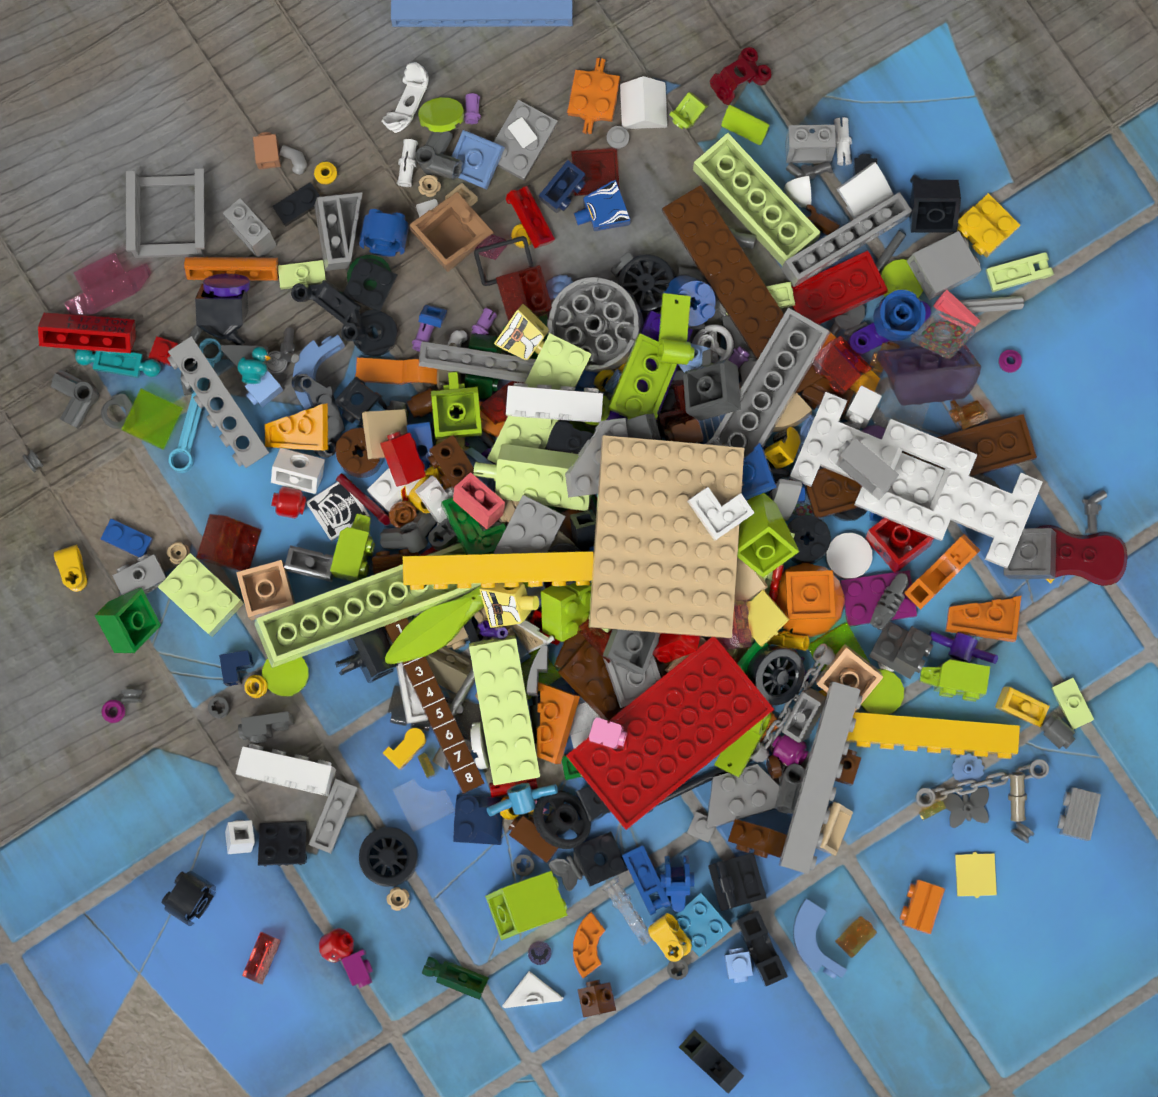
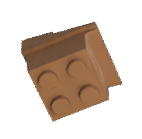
M458 192L410 224L412 233L447 272L479 247L484 239L493 234V231Z

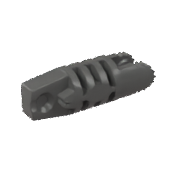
M899 573L895 577L890 587H886L876 605L870 625L878 630L883 631L905 598L904 592L909 585L908 577L905 573Z

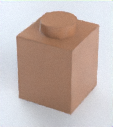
M264 132L253 137L255 160L258 169L281 167L276 134Z

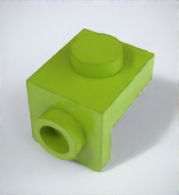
M688 92L678 107L671 111L669 115L673 118L672 122L681 129H688L693 127L708 106L692 92Z

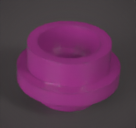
M1006 350L1000 355L998 363L1003 371L1013 373L1021 367L1022 358L1018 352ZM1012 357L1014 364H1008L1006 359Z
M109 700L102 707V716L109 723H118L125 716V707L118 700ZM116 707L118 713L115 716H111L110 710Z

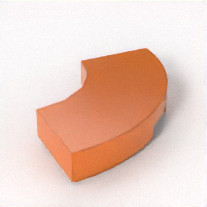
M592 912L580 923L573 942L574 962L582 978H585L601 965L597 956V944L600 936L606 930Z

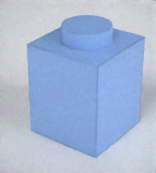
M268 370L261 377L259 384H247L245 386L248 391L246 394L247 398L253 405L258 403L262 408L283 391L281 385Z

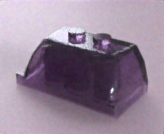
M964 342L957 349L949 350L948 352H938L927 346L882 350L878 351L877 360L886 371L890 388L902 406L966 398L978 380L981 365Z

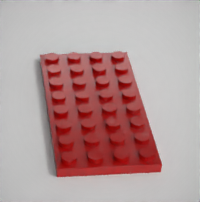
M711 637L697 649V652L690 654L608 721L609 723L613 722L622 725L624 731L627 732L624 746L619 745L617 749L591 742L588 737L566 756L620 824L627 830L764 719L774 708L716 637Z

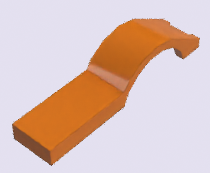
M357 357L355 377L360 378L364 382L396 385L406 383L437 385V369L419 366V359L402 361Z

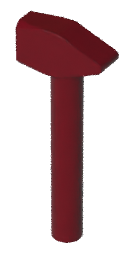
M343 473L336 478V481L373 513L385 526L391 525L389 514L376 505Z

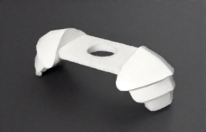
M417 62L409 63L406 66L407 69L404 71L405 77L402 81L407 86L395 112H388L387 116H384L381 120L394 133L400 132L411 123L428 86V73ZM410 96H414V103L406 107V100Z

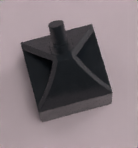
M914 174L910 179L912 183L910 198L912 212L909 215L911 233H956L961 203L959 180H928Z
M201 284L195 298L196 325L214 337L227 339L228 341L231 340L236 345H243L245 340L237 334V330L243 326L248 313V291L241 290L242 294L237 296L221 297L214 295L213 291H210L209 294L206 293L203 284Z

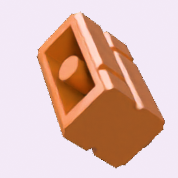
M916 880L915 884L910 883L906 895L910 897L908 906L902 907L899 919L903 920L902 926L931 934L945 889L921 880Z

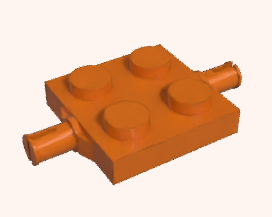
M596 58L594 71L575 70L567 114L568 116L580 117L585 120L582 131L585 134L587 132L592 134L593 123L596 121L613 122L620 76L609 75L603 72L606 62L603 58H601V61L600 58Z

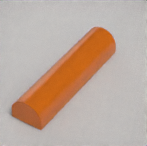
M185 257L184 261L187 280H204L216 274H239L248 277L249 280H278L279 264L278 258Z

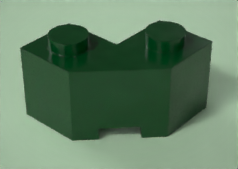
M471 334L469 349L502 354V348L494 344L499 336ZM466 373L464 386L465 388L478 387L479 399L491 400L493 391L498 390L499 379Z

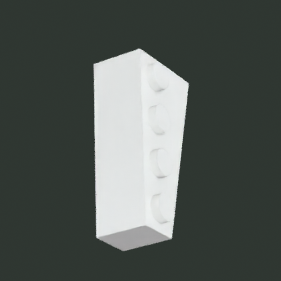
M249 744V748L242 747L236 770L237 775L329 796L336 769L331 766V762L318 760L315 763L308 761L309 757L295 754L294 758L285 756L286 752L272 749V753L263 751L262 746Z

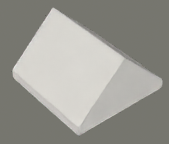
M642 76L620 84L622 127L625 129L667 127L665 82Z

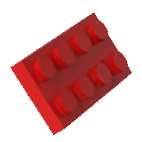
M866 251L810 277L796 287L792 286L795 306L792 307L795 312L820 325L888 293V289L869 251Z

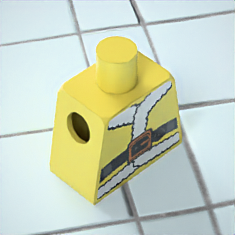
M522 304L494 344L524 360H528L534 352L540 353L545 343L543 339L549 332V329Z
M519 582V587H505V583H495V588L479 589L490 628L520 624L524 622L531 610H537L539 607L538 597L528 596L525 584Z

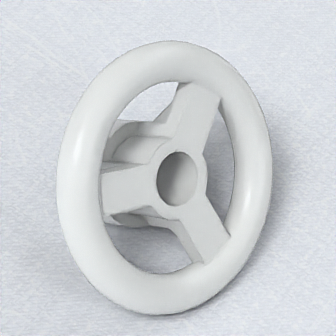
M721 325L706 326L705 329L700 330L695 335L692 344L708 348L712 344L710 349L721 356L720 361L729 360L734 347L732 335ZM717 332L725 337L727 343L726 350L719 347Z

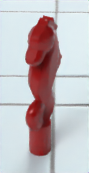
M783 564L773 570L769 596L775 603L777 601L779 580L782 577Z

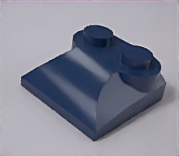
M457 795L453 842L501 845L503 817L500 815V812L489 816L487 808L500 802L503 798Z

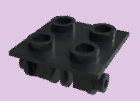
M307 821L260 823L258 866H288L307 863Z

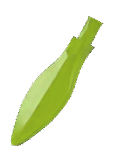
M479 586L472 592L455 600L433 606L419 614L405 627L386 654L385 662L387 664H395L418 659L446 646L455 638L463 626L479 610L484 608L479 590L481 587Z

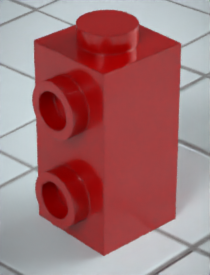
M400 431L387 435L388 440L381 442L380 445L396 487L426 477L424 464L419 458L416 442L411 437V434L401 435Z
M661 633L658 645L654 648L652 655L659 661L668 663L697 652L701 636Z

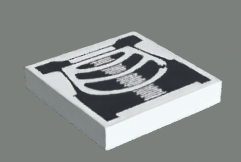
M339 482L306 502L331 542L339 537L341 530L346 527L351 528L357 514L370 517L363 504Z

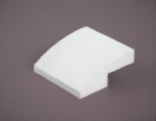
M876 162L871 163L837 188V191L847 204L846 208L853 219L894 196Z

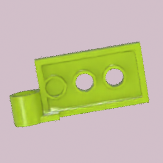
M641 333L637 335L607 409L627 417L628 420L645 414H654L655 419H657L658 409L677 364L658 361V341ZM647 359H653L656 362L657 367L655 371H650L646 368ZM638 380L647 382L648 389L646 392L638 390Z

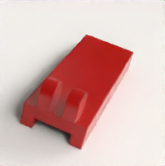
M528 186L516 191L512 190L506 194V202L512 204L534 248L552 243L555 238Z

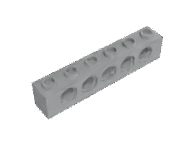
M899 192L784 262L781 269L792 286L796 287L902 223L909 217L912 210Z
M192 336L169 350L168 352L171 356L167 358L174 370L177 368L181 370L184 376L180 379L187 389L193 388L197 394L193 397L200 409L205 406L209 412L206 418L213 428L219 427L223 433L219 437L226 448L231 445L235 451L232 457L238 466L244 465L247 468L269 454ZM195 359L198 363L197 369L192 372L187 371L184 367L186 360ZM201 378H207L211 382V386L207 391H201L197 387V383ZM215 397L221 398L224 402L223 408L218 411L213 410L210 406L211 400ZM226 417L236 419L237 425L234 429L227 430L224 428L223 421ZM246 436L249 439L250 443L246 449H239L236 446L238 437Z

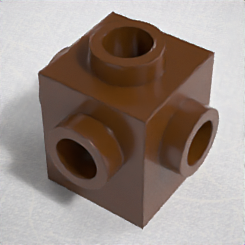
M600 980L586 982V988L577 989L583 1018L616 1011L610 982L601 984Z

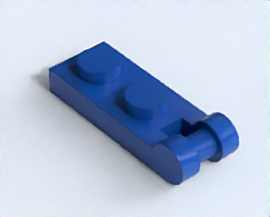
M642 845L623 854V860L650 916L657 913L656 910L662 907H670L671 903L668 896H666L664 888H661V882L644 846ZM657 892L660 898L651 901L649 895Z

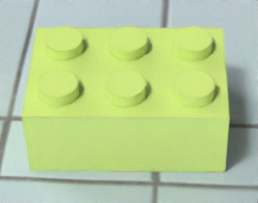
M191 553L158 586L161 591L211 637L244 604Z

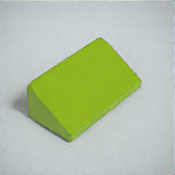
M732 105L728 106L721 124L723 128L757 145L763 143L770 126L768 123Z

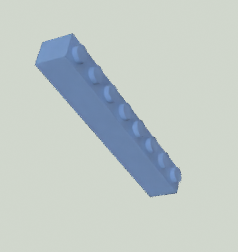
M391 0L392 27L572 26V0Z

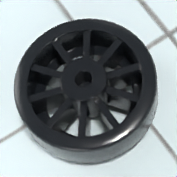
M640 255L633 258L623 267L619 275L618 285L634 297L641 313L649 314L650 311L656 313L661 311L662 298L656 301L654 293L658 292L662 295L664 292L659 290L658 286L667 285L668 288V284L676 278L672 267L662 258L655 255ZM645 267H649L648 273L645 272ZM654 269H659V271L653 275ZM640 270L642 275H635L636 272ZM662 275H665L666 280L657 281ZM632 278H636L637 282L631 283ZM638 287V289L632 293L631 288ZM642 293L641 300L639 301L636 297ZM648 294L650 295L652 303H646Z
M772 644L760 649L753 656L747 669V676L770 705H782L792 700L801 689L805 668L801 657L794 650L782 645Z
M384 827L373 831L364 839L359 850V864L362 872L370 881L380 886L394 887L405 883L412 877L418 866L419 853L414 840L407 833L397 828ZM385 838H393L390 847L387 846ZM379 840H382L384 846L382 850L375 845ZM398 840L403 845H401L399 848L395 850L394 847L396 841ZM373 847L379 851V855H370L371 848ZM406 849L407 855H398L401 850ZM370 859H379V862L371 866ZM407 859V862L405 866H403L398 862V860ZM383 864V870L379 874L375 869ZM394 865H398L400 868H402V870L397 874L395 872ZM388 867L391 869V876H385Z

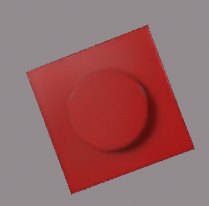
M156 336L148 358L172 366L167 359L171 356L168 351L177 346L178 343Z

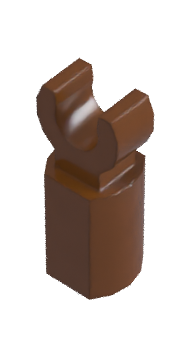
M807 204L806 210L811 212V216L807 218L819 231L829 235L839 229L840 224L822 213H816V209L812 205Z

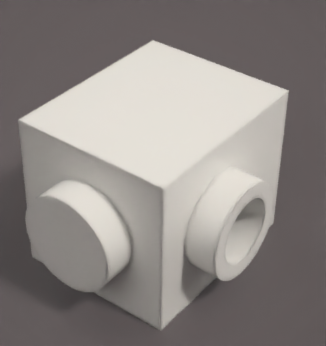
M252 820L228 822L225 831L228 854L252 852L255 843Z

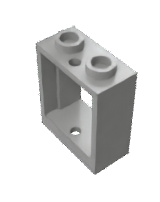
M789 125L785 141L786 163L832 162L836 148L835 125ZM810 129H814L815 132H814V133H810L809 130H810Z
M241 198L223 212L229 227L256 257H264L277 246L271 232Z
M856 438L851 443L847 440L836 455L839 458L836 465L878 500L884 496L899 476L896 471Z

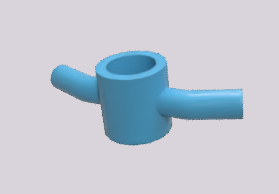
M528 783L518 784L507 790L509 799L488 807L487 813L489 816H493L511 807L514 814L528 813L534 810L536 805L535 799L557 794V785L554 784L531 790Z

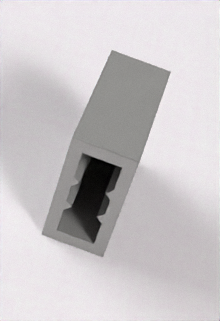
M959 231L913 253L907 260L908 265L929 300L943 294L946 290L949 291L975 278L981 272L979 260L973 256L966 238L962 237Z

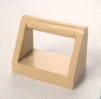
M832 802L828 809L830 810L827 824H822L820 833L824 834L821 846L816 847V849L836 856L853 812L839 803Z

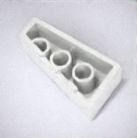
M514 383V386H508L506 415L599 423L602 415L603 393H598L599 389L584 388V392L575 391V387L561 386V390L551 389V385H537V388H530L525 383Z

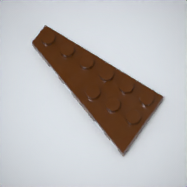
M595 628L560 668L558 673L601 719L609 721L625 707L620 708L598 644V640L606 638L607 634L603 629Z

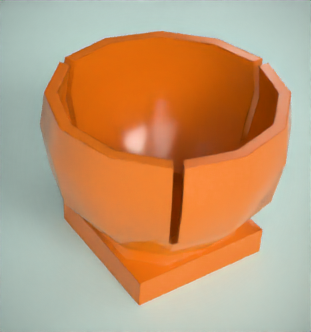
M803 563L788 567V569L783 571L781 580H779L776 604L789 618L782 626L786 631H790L793 628L791 634L811 638L829 632L841 619L845 596L840 581L833 575V570Z

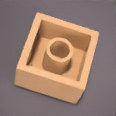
M282 560L236 572L247 615L251 621L295 604L288 574Z
M844 644L835 655L834 660L817 677L816 684L826 692H828L830 682H837L861 689L859 695L863 696L862 704L881 681L883 675L873 665Z

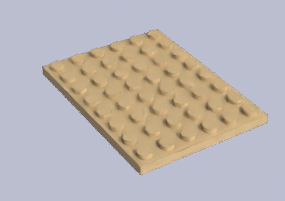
M602 436L589 627L732 638L739 524L714 541L687 501L707 487H709L721 506L740 494L742 490L744 448Z

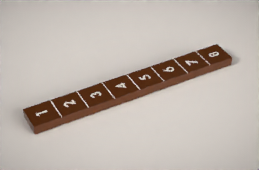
M407 618L384 626L392 644L409 624ZM426 657L401 662L462 794L485 784Z

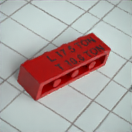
M44 312L38 325L39 346L131 353L136 340L135 319Z

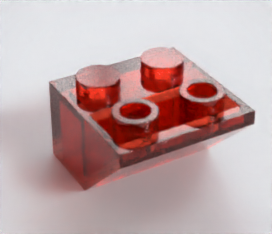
M540 265L496 277L497 287L508 323L522 304L536 317L551 310L552 304Z
M209 514L196 558L235 571L250 569L261 529L228 516Z

